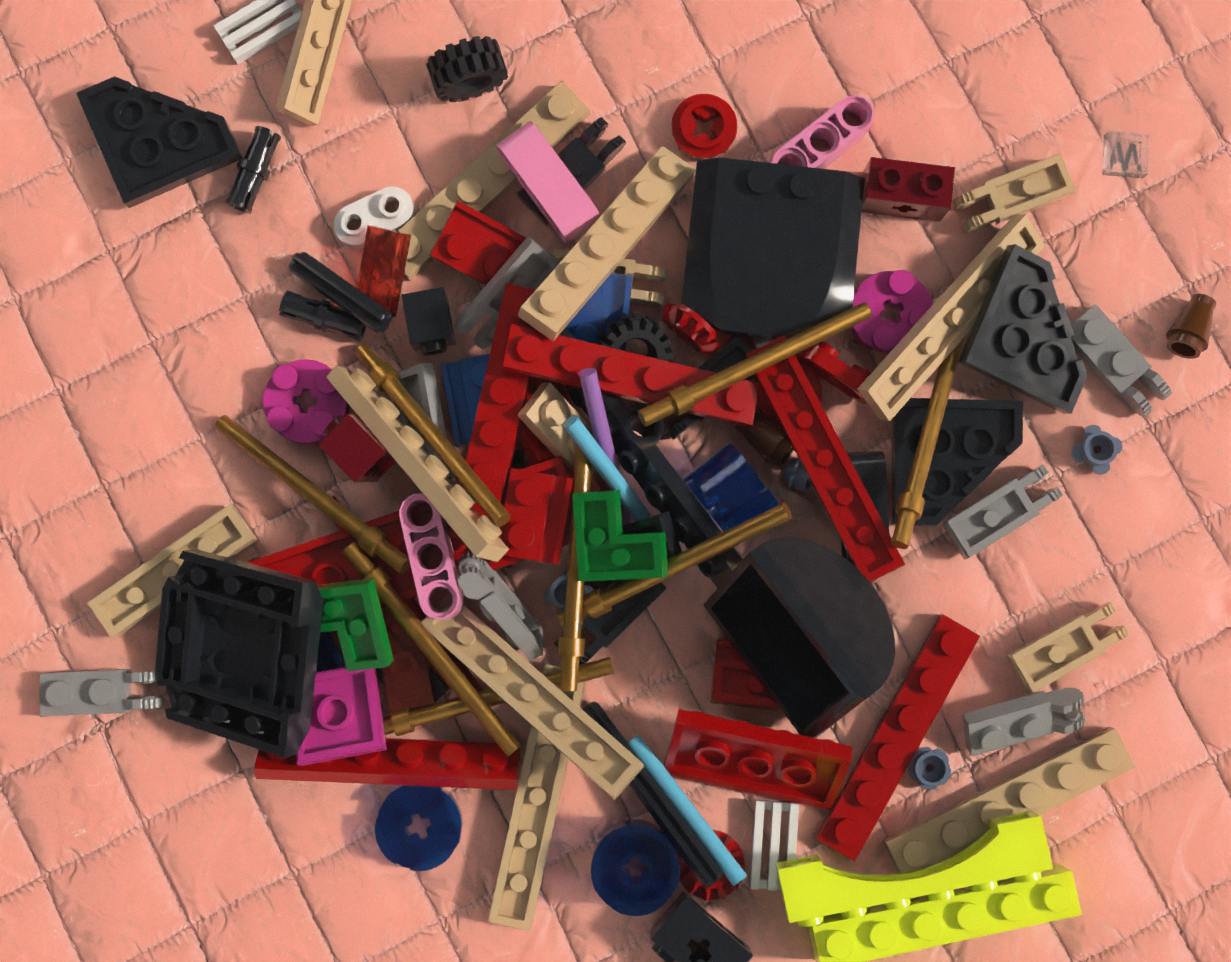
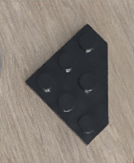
M115 76L76 93L123 203L128 208L223 168L239 159H243L228 122L223 116L216 113L205 112L188 106L183 101L156 91L150 92Z
M1016 244L1008 245L958 362L1063 414H1072L1088 374L1083 359H1078L1071 339V336H1074V332L1064 303H1059L1052 282L1056 277L1051 262Z
M910 398L893 417L891 525H896L898 515L895 513L899 495L904 493L930 398ZM948 399L922 494L925 500L921 518L915 520L914 526L938 525L953 508L978 487L1003 460L1023 443V401Z

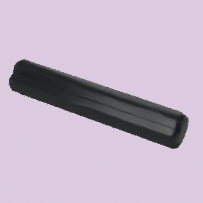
M296 252L292 256V261L288 266L294 275L372 331L379 333L388 329L389 323L393 318L387 309L308 253Z

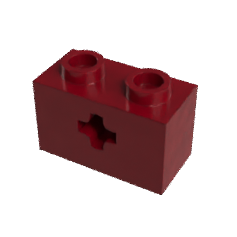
M871 157L862 175V178H865L862 212L940 222L951 209L955 167Z
M347 414L345 417L339 415L333 419L323 431L326 437L318 444L354 482H377L396 463V460L371 430L355 414Z

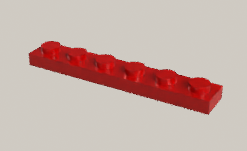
M507 283L466 456L468 465L501 504L503 503L521 423L518 413L525 405L531 376L502 370L500 365L510 324L535 329L518 317L521 306L536 289ZM475 501V503L473 504L475 510L480 515H485L488 517L484 510ZM450 527L448 536L461 539L457 535V533L452 529V527Z
M510 324L508 327L500 365L502 370L582 388L579 372L586 368H595L601 393L650 405L666 398V393L681 385L689 387L716 374L558 335L554 341H551L536 329L516 324ZM741 380L694 403L695 408L685 413L749 427L753 425L760 384Z
M783 335L747 353L746 358L772 347L787 338ZM793 355L756 373L755 375L854 566L870 583L903 567L905 563L899 551L891 545L892 538L797 357Z
M944 614L939 615L815 836L817 840L854 862L856 861L978 642L980 635Z
M385 739L387 750L306 766L297 765L296 754L282 758L258 749L254 766L256 779L517 790L520 747L507 756L497 743Z

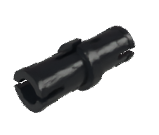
M262 126L255 127V132L244 159L238 160L236 168L239 172L229 197L225 201L230 207L235 205L234 209L249 214L252 212V207L264 180L268 181L270 176L268 167L277 144L281 139L279 134L274 133L272 135V130Z
M287 290L280 304V316L314 326L315 331L321 333L327 330L361 341L367 329L366 325L342 308L334 306V303L328 299L319 301Z

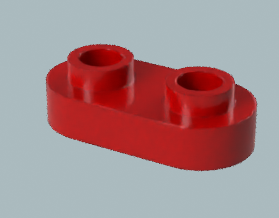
M823 341L800 352L797 359L810 366L820 378L860 403L868 404L857 389L871 372L857 364H853L852 367L838 359L839 352Z

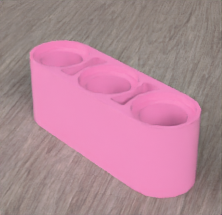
M850 95L842 99L778 149L773 155L771 163H788L794 166L821 169L827 168L864 138L874 117L872 104L860 95ZM843 115H856L861 120L862 125L854 127L848 125L844 121ZM818 138L823 139L828 143L830 150L826 152L816 151L810 144V141Z
M527 122L496 144V149L506 165L566 244L590 228L599 219L600 214L591 199L533 122Z
M423 493L410 495L402 502L399 509V517L419 604L422 611L430 618L435 620L453 618L462 610L464 594L462 589H459V585H457V575L459 573L451 538L448 536L447 521ZM420 503H428L433 510L431 521L424 526H417L412 520V511ZM437 545L443 553L442 562L435 569H427L422 562V553L426 547ZM441 587L447 588L453 596L452 606L444 613L438 612L433 607L431 600L433 593Z

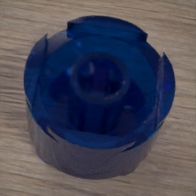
M732 443L728 444L725 448L723 447L683 479L723 532L780 505L770 490L766 489L758 474Z
M641 819L620 821L606 829L596 842L591 861L592 883L600 898L620 914L628 916L651 914L668 901L678 886L680 877L678 855L672 842L659 826ZM639 857L641 864H647V867L640 868L639 875L632 876L629 868H623V865L630 864V858Z

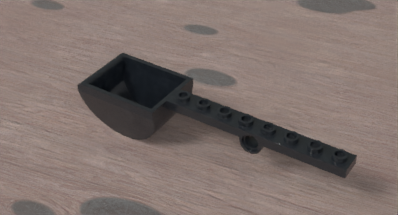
M566 327L559 334L575 339ZM564 384L574 404L582 408L589 417L582 388ZM601 393L614 450L619 457L621 466L628 474L635 478L644 490L646 499L651 506L658 509L660 513L669 511L679 542L684 543L687 549L722 533L656 446L664 432L665 425L663 419L645 427L639 418L638 411L647 407V405L638 404L627 408L620 397ZM778 538L761 544L750 551L744 559L733 547L697 564L702 574L710 578L717 587V590L703 606L800 735L812 738L819 737L860 703L874 694L888 679L895 658V637L889 614L880 596L867 578L853 564L835 551L805 539Z

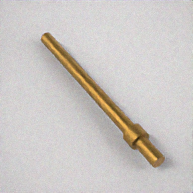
M863 302L689 387L685 385L676 387L666 393V398L639 410V418L646 427L673 413L679 416L694 409V403L871 318L870 307L867 303Z
M964 338L939 365L904 493L899 495L895 509L898 518L891 545L898 549L908 548L915 520H919L923 512L925 500L922 494Z
M368 344L360 345L356 349L355 355L370 372L369 376L376 383L377 389L381 392H386L493 523L497 527L505 525L510 520L511 515L399 382L400 376L389 362H383Z
M227 415L221 416L216 421L215 428L356 538L359 541L358 546L371 557L379 556L400 574L408 570L410 567L409 557L389 543V536L379 528L366 525Z
M587 428V430L593 436L592 429ZM577 444L575 448L573 493L590 492L592 464ZM573 498L563 637H559L558 655H562L561 691H577L579 656H584L585 638H581L584 581L579 582Z
M782 503L667 559V577L626 579L608 589L598 588L583 596L582 620L590 616L598 618L610 612L613 605L791 520L792 514L785 503ZM565 610L557 613L558 622L563 628Z
M356 542L346 547L341 553L363 579L374 578L380 601L507 756L511 755L521 744L389 584L392 580L381 566L376 568Z
M607 657L579 665L578 683L614 674L611 658ZM561 670L544 674L558 689L560 688ZM491 689L478 692L490 707L506 703ZM460 697L410 710L407 706L392 710L390 716L383 717L385 735L395 732L396 736L414 732L417 726L471 711Z

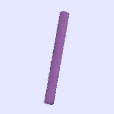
M583 369L579 372L593 437L619 471L596 369ZM604 481L605 487H606V491H610L611 489L609 488V486H608V485L606 484V482ZM621 503L622 525L631 520L628 511Z

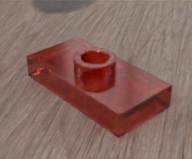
M367 225L356 288L387 309L392 314V317H396L411 234Z
M398 622L385 624L394 661L388 667H383L390 712L434 704L427 657Z

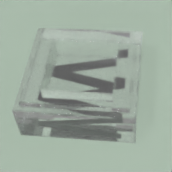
M1108 131L1104 135L1102 175L1144 178L1148 175L1150 134Z

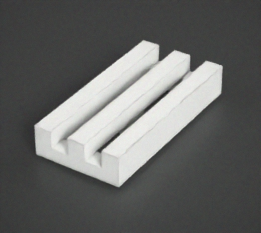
M255 0L213 26L236 63L240 64L297 30L302 11H300L295 0ZM292 12L293 15L239 48L235 46V44L255 32L259 33L269 27L272 22Z
M755 800L750 889L781 890L779 880H777L778 875L775 865L779 860L781 811H788L785 861L796 859L798 803ZM764 810H772L768 879L760 878Z

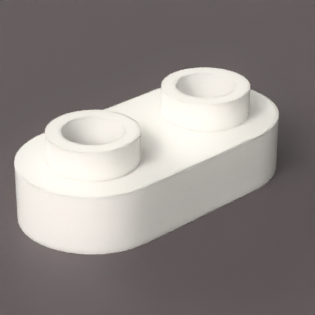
M386 187L343 207L334 219V231L345 246L352 249H362L395 234L415 216V206L410 195L402 188ZM396 201L399 203L397 211L393 213L385 211L387 203ZM352 219L361 220V226L357 230H349L348 223Z

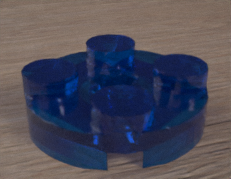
M402 785L386 797L379 809L375 823L377 844L384 856L394 864L397 863L413 871H426L436 868L452 855L461 841L463 828L462 812L455 798L444 790L443 787ZM419 814L422 819L428 818L431 825L426 829V837L421 838L418 832L412 834L409 832L408 826L413 823L412 815Z

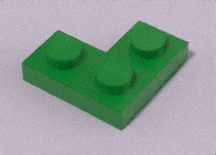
M620 490L572 493L579 582L664 578L668 576L665 532L623 534Z
M374 578L317 585L324 600L320 632L337 631L347 671L388 667L394 661Z

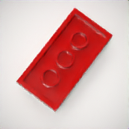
M678 709L664 760V767L671 776L831 810L852 761L853 746L836 743L829 739H817L798 735L787 730H775L752 725L745 721L715 717L699 711Z

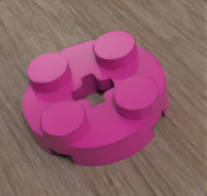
M906 270L882 271L873 274L859 285L853 295L852 307L863 302L867 303L872 317L850 327V329L863 347L888 355L933 305L931 296L926 287ZM890 303L892 306L897 305L900 308L901 312L898 314V323L894 324L891 319L883 320L880 314L885 310L883 304Z
M308 359L296 360L277 367L268 381L263 394V409L269 426L291 442L302 445L320 443L326 437L323 433L326 426L339 415L345 417L349 413L350 405L326 378L332 369L322 362ZM305 391H310L311 397L317 399V405L309 407L308 413H301V407L296 404L297 397H302Z

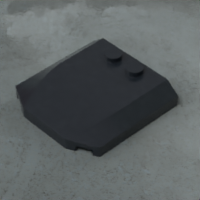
M721 157L697 160L681 304L700 315L719 333L777 339L783 335L788 339L852 308L865 178L847 171Z
M198 549L183 550L179 558L184 561L176 576L168 577L162 588L155 675L158 686H166L171 708L165 709L167 719L282 758L297 754L310 730L324 600L315 581Z

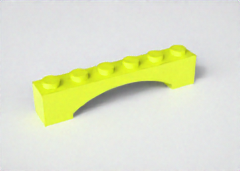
M1026 811L988 819L990 829L968 848L940 863L910 872L884 875L846 872L822 864L818 854L777 862L775 865L789 923L797 922L799 927H810L823 923V916L841 913L842 918H854L867 914V907L884 904L885 909H898L911 905L910 898L927 895L928 900L947 899L955 895V889L971 886V890L975 892L991 890L998 887L997 881L1013 877L1015 882L1018 883L1038 880L1042 878L1041 872L1053 869L1042 817L1033 811Z
M1053 863L1052 870L1041 872L1042 878L1031 882L1018 883L1015 882L1013 877L997 881L998 887L991 890L975 892L968 888L955 891V895L947 899L928 900V898L912 900L911 905L898 909H885L884 905L867 907V914L854 918H842L841 913L823 916V923L808 927L815 961L865 962L1080 916L1082 912L1072 870L1058 863Z

